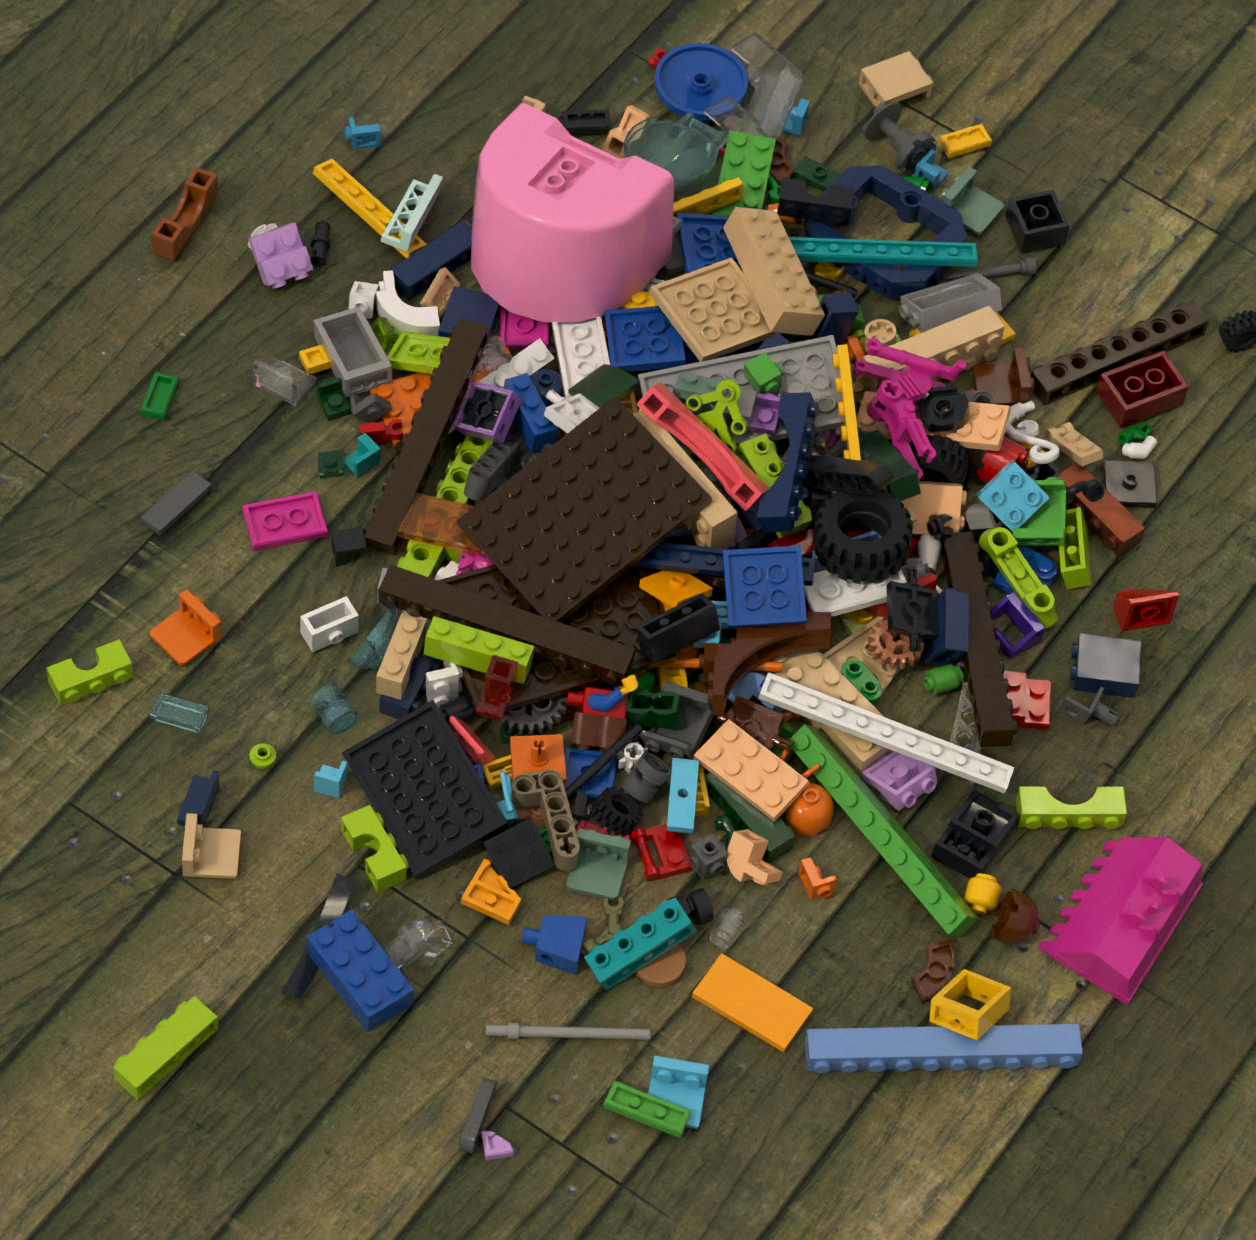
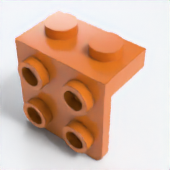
M187 589L179 594L180 609L150 630V637L180 666L186 665L221 639L222 622L220 617L214 611L210 612L205 607L201 598L191 594Z

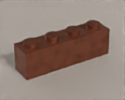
M1078 463L1073 464L1058 475V478L1065 480L1067 488L1080 481L1095 479ZM1105 487L1103 497L1096 502L1089 501L1082 491L1074 495L1073 501L1068 506L1071 509L1081 507L1088 528L1104 541L1108 549L1121 556L1141 542L1145 527Z

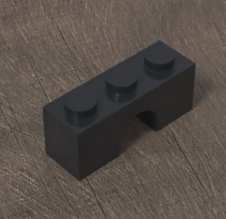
M782 178L777 209L778 215L836 224H849L854 188L830 185L829 191L825 196L816 197L806 191V181Z

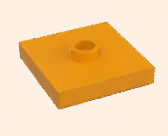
M667 570L642 578L639 584L642 590L671 608L701 593L708 598L712 596L713 590L712 587L689 573Z

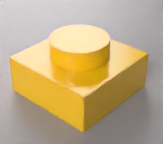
M322 345L299 351V359L308 375L331 368V361Z

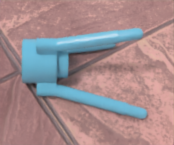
M501 771L500 776L505 800L496 804L510 825L518 821L519 818L515 805L511 800V776Z

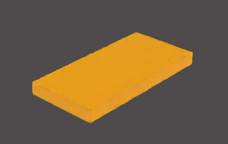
M722 953L692 993V998L783 1053L804 1026L814 1009Z

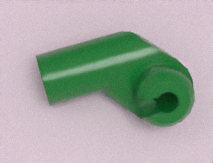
M1146 422L1141 423V425H1131L1118 434L1117 440L1122 445L1131 440H1145L1147 436H1150L1152 426Z

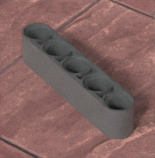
M507 433L503 444L493 442L469 469L464 489L466 497L480 501L484 500L515 465L521 442L519 437Z

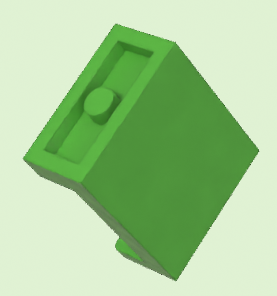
M1048 477L1046 480L1031 478L1049 496V499L1019 528H1013V537L1018 542L1017 546H1065L1067 501L1065 480H1061L1058 477Z

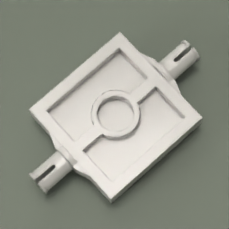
M550 390L546 394V399L554 404L546 407L544 416L552 421L554 425L569 433L597 411L599 407L580 393L572 397H561L554 390Z

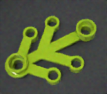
M725 379L716 386L715 391L689 396L686 400V406L689 410L696 411L702 404L718 401L713 410L695 416L703 423H707L706 426L713 433L717 428L720 440L725 445H731L732 452L735 453L737 446L731 439L723 415L726 407H728L733 419L731 430L734 434H743L748 425L746 420L743 419L737 403L741 396L740 386L734 380ZM724 389H729L732 395L730 397L726 396ZM696 399L698 406L691 405L690 400ZM735 423H741L743 430L736 429ZM689 449L686 454L691 458V455L695 453ZM700 458L698 462L693 461L698 467L704 464Z

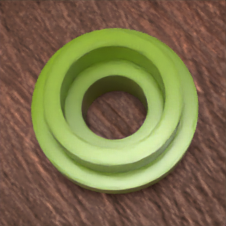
M257 744L250 751V761L259 769L269 768L276 760V751L269 744ZM262 753L267 754L266 756H259Z

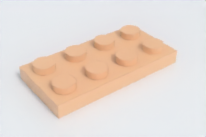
M729 719L694 754V760H699V764L773 822L809 786V781Z

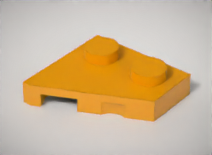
M484 858L461 897V904L509 925L521 905V898L514 890L508 887L506 880L501 875L498 876L492 869L490 861Z

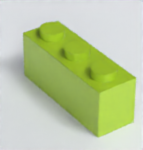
M1081 507L1066 510V545L1059 546L1061 574L1067 590L1092 585L1087 523Z

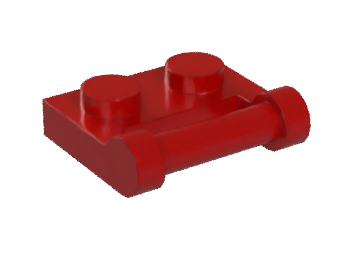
M667 824L648 829L638 828L630 833L633 843H636L642 859L646 881L651 882L691 872L692 867L690 866L689 857L680 833L666 831ZM652 840L662 867L655 866L646 841Z

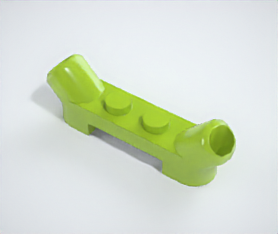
M1003 527L986 530L980 536V547L990 555L1016 595L1045 629L1053 626L1058 620L1054 607L1055 598L1047 585L1041 583L1017 548L1018 542L1011 532Z

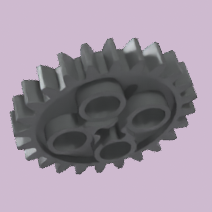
M567 693L530 704L531 716L527 715L525 705L518 707L520 710L517 711L508 710L492 715V721L500 720L499 728L501 729L508 725L510 734L515 729H519V736L523 735L524 730H528L529 735L532 736L534 730L537 729L542 735L545 726L552 730L553 722L560 724L561 716L566 715V707H569V705H566ZM544 705L546 706V708L542 709L538 708L537 706Z

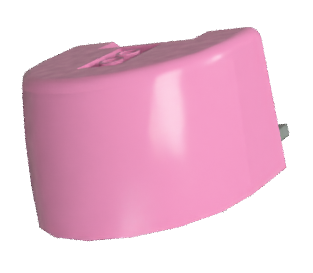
M521 103L491 133L479 155L473 207L471 270L483 292L491 296L502 307L511 313L537 321L583 322L603 316L605 311L617 310L631 300L634 294L638 291L641 292L672 257V237L681 228V220L673 216L674 178L667 170L635 155L619 159L571 136L557 118L530 105Z

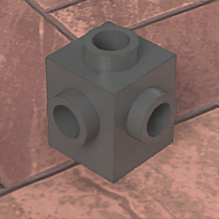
M714 834L706 838L700 837L693 842L688 860L692 869L698 873L703 881L726 869L727 847L723 841H718Z

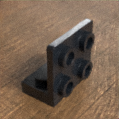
M529 816L510 824L506 829L482 841L499 875L506 880L509 888L554 866L532 818Z

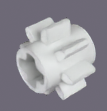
M638 741L629 743L617 754V759H619L618 768H624L629 774L631 770H635V764L643 753L648 752V748H643Z

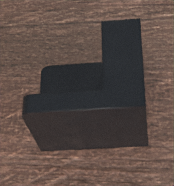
M362 527L331 531L332 550L336 566L346 565V553L366 550Z

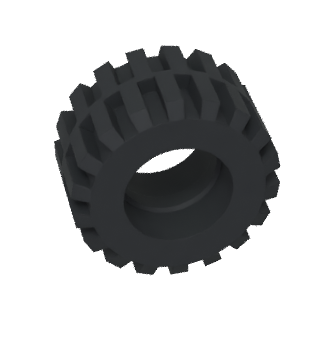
M929 434L927 438L935 449L936 456L932 462L927 463L928 455L924 454L920 457L913 441L911 442V450L923 471V476L919 481L956 483L964 486L971 461L970 455L966 452L967 449L964 446H960L959 442L953 441L949 437L932 436Z

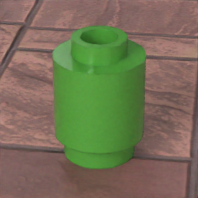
M952 664L927 670L926 676L923 678L925 689L933 695L957 689L964 682L961 668L958 665Z

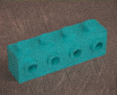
M676 898L668 899L660 903L657 909L649 915L640 916L626 930L623 929L616 932L612 939L605 944L593 947L584 958L600 984L607 991L696 933L697 929Z

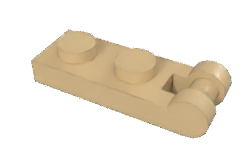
M1070 422L1061 424L1060 428L1056 429L1053 427L1046 430L1048 441L1056 444L1060 451L1079 465L1085 466L1103 459V450L1076 431Z

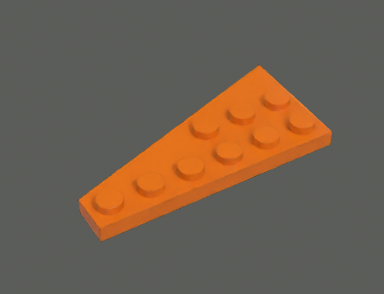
M508 347L484 353L471 383L472 381L479 382L510 360L512 356ZM419 372L392 380L393 383L382 384L378 388L369 390V395L375 393L391 403L392 410L380 418L385 426L394 419H401L403 428H397L395 431L403 430V436L410 432L412 417L415 411L419 412L422 405V394L425 389L428 390L430 387L431 374ZM391 440L394 449L402 446V440Z

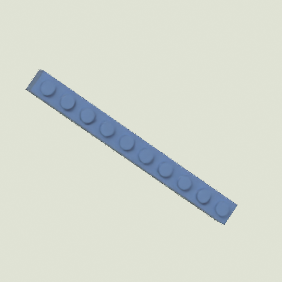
M1079 1024L995 1025L977 1041L944 1027L807 1029L804 1041L807 1071H815L816 1073L840 1070L845 1073H852L857 1070L881 1072L890 1069H896L900 1072L910 1071L911 1069L935 1071L941 1068H951L955 1071L966 1068L989 1070L993 1067H1005L1010 1070L1020 1067L1043 1069L1048 1066L1072 1068L1079 1065L1083 1054Z

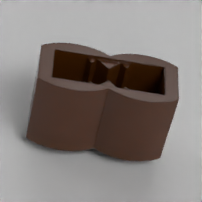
M575 711L571 743L576 744L577 749L592 750V746L602 747V752H605L626 732L628 718L591 715Z

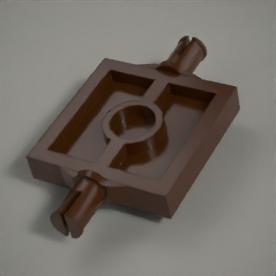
M738 695L727 714L724 713V715H719V717L714 715L713 720L722 723V725L728 719L769 751H772L777 746L789 752L791 750L789 746L793 745V741L780 737V730L786 716Z

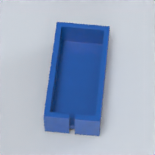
M352 909L331 921V928L326 924L306 937V952L367 1032L372 1031L414 1004L413 987Z

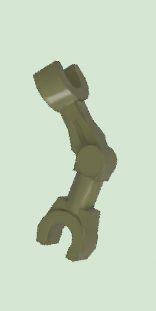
M604 897L602 909L606 919L609 921V929L604 930L595 940L590 938L582 944L584 950L581 952V955L583 957L588 955L593 947L605 944L612 939L616 932L621 930L619 919H621L624 907L622 897H618L617 906H610L608 898Z

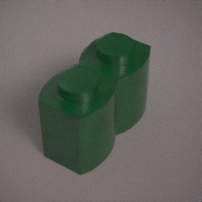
M645 690L629 692L625 708L631 723L634 725L637 722L642 728H651L657 725L664 729L683 727L686 711L680 696L670 691H662L655 694Z

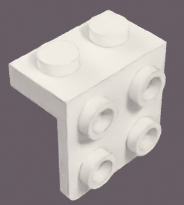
M443 661L442 669L426 673V703L434 700L439 708L441 704L459 697V692L463 691L460 680L463 677L460 665Z

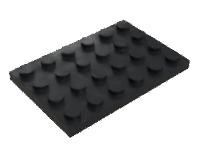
M434 700L342 752L375 811L381 815L388 833H391L394 837L398 850L405 856L416 880L509 827L507 820Z

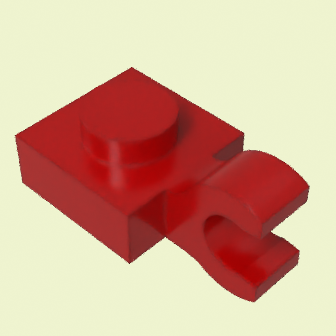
M394 419L387 426L384 425V422H369L359 425L360 436L366 433L377 445L387 444L386 440H402L404 438L403 430L395 431L397 428H403L401 419Z

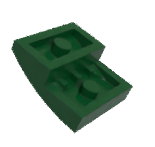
M603 364L568 389V393L572 396L580 393L600 408L614 396L621 401L639 388V380L620 368Z

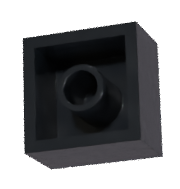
M1054 189L1009 198L1005 218L1020 252L1066 243L1070 225Z

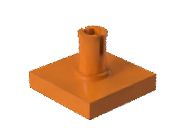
M563 734L510 736L513 779L517 775L524 773L555 770L561 775L563 784L566 785Z

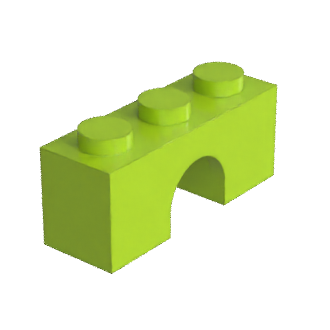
M120 639L95 649L98 665L91 670L78 669L71 658L47 667L48 682L60 706L76 702L81 697L92 693H99L107 687L125 683L130 678H133L132 662Z
M368 805L341 817V831L353 851L362 847H371L377 851L375 855L365 859V872L375 890L379 893L406 881V870L409 868L405 856L403 854L399 855L397 852L396 842L392 834H387L384 830V822L378 812L374 813L371 806Z

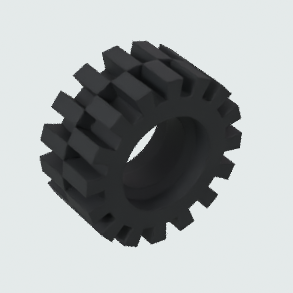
M1244 310L1242 314L1237 312L1234 317L1229 316L1228 321H1223V326H1219L1218 333L1229 352L1234 351V353H1238L1239 350L1244 352L1246 348L1249 347L1251 349L1253 344H1256V311L1250 310L1247 312V310Z
M617 786L607 787L592 805V815H596L594 819L596 822H601L599 826L602 829L604 827L608 828V833L611 834L614 831L615 835L619 836L621 834L622 837L627 834L629 835L643 818L644 811H641L643 807L641 804H637L639 800L633 799L629 793H624L625 789L620 788L618 790Z

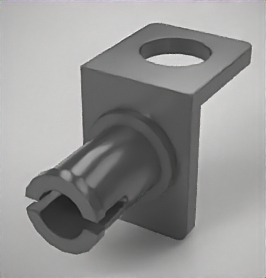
M1102 687L1096 692L1088 708L1069 697H1066L1058 708L1059 712L1084 725L1089 716L1093 715L1113 727L1121 713L1100 702V696L1104 690ZM1067 706L1075 707L1080 713L1071 712Z

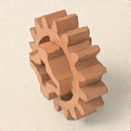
M879 620L878 627H872L868 638L869 652H874L873 659H881V666L889 663L892 670L895 668V665H899L901 670H903L905 663L912 667L915 660H920L925 644L923 643V638H920L921 650L919 652L909 651V637L903 634L888 632V620L887 623Z

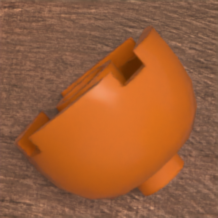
M809 783V786L782 813V819L791 826L794 833L808 837L816 836L818 832L826 831L830 827L834 818V801L825 788L816 783Z

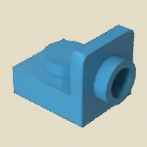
M801 98L798 106H793L792 111L785 110L778 129L800 136L807 121L810 101Z
M348 117L345 137L346 141H351L352 150L381 147L379 124L355 126L354 118Z

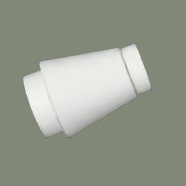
M925 534L917 542L919 560H922V564H928L930 573H935L942 543L940 539L937 540L930 534Z

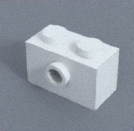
M346 596L300 616L301 634L311 651L314 652L328 645L338 644L344 638L358 633L359 615Z

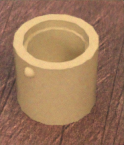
M876 319L866 325L864 339L865 355H868L866 351L869 348L867 343L870 338L878 339L885 346L896 343V327L892 322L885 319Z

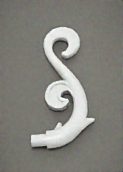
M1033 401L1023 404L1019 402L1010 406L1011 413L1004 435L1015 442L1033 445L1029 452V458L1032 462L1047 464L1055 461L1059 457V447L1047 440L1036 438L1039 434L1037 422L1025 420L1018 424L1017 429H1014L1012 426L1016 419L1018 420L1020 417L1025 416V413L1035 410ZM1040 447L1047 448V449H1049L1050 451L1045 452V453H1040V451H1041V448H1040Z

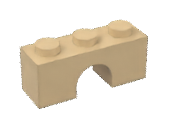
M401 613L376 675V693L402 699L410 679V668L413 658H418L425 641L426 620Z

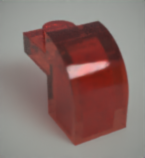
M496 655L492 656L485 675V686L476 708V714L502 721L514 691L518 673L517 661Z

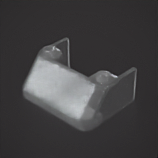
M755 32L731 48L733 52L747 63L748 82L756 88L747 110L728 95L706 108L703 113L727 133L730 130L776 139L783 132L803 84V75L794 64Z

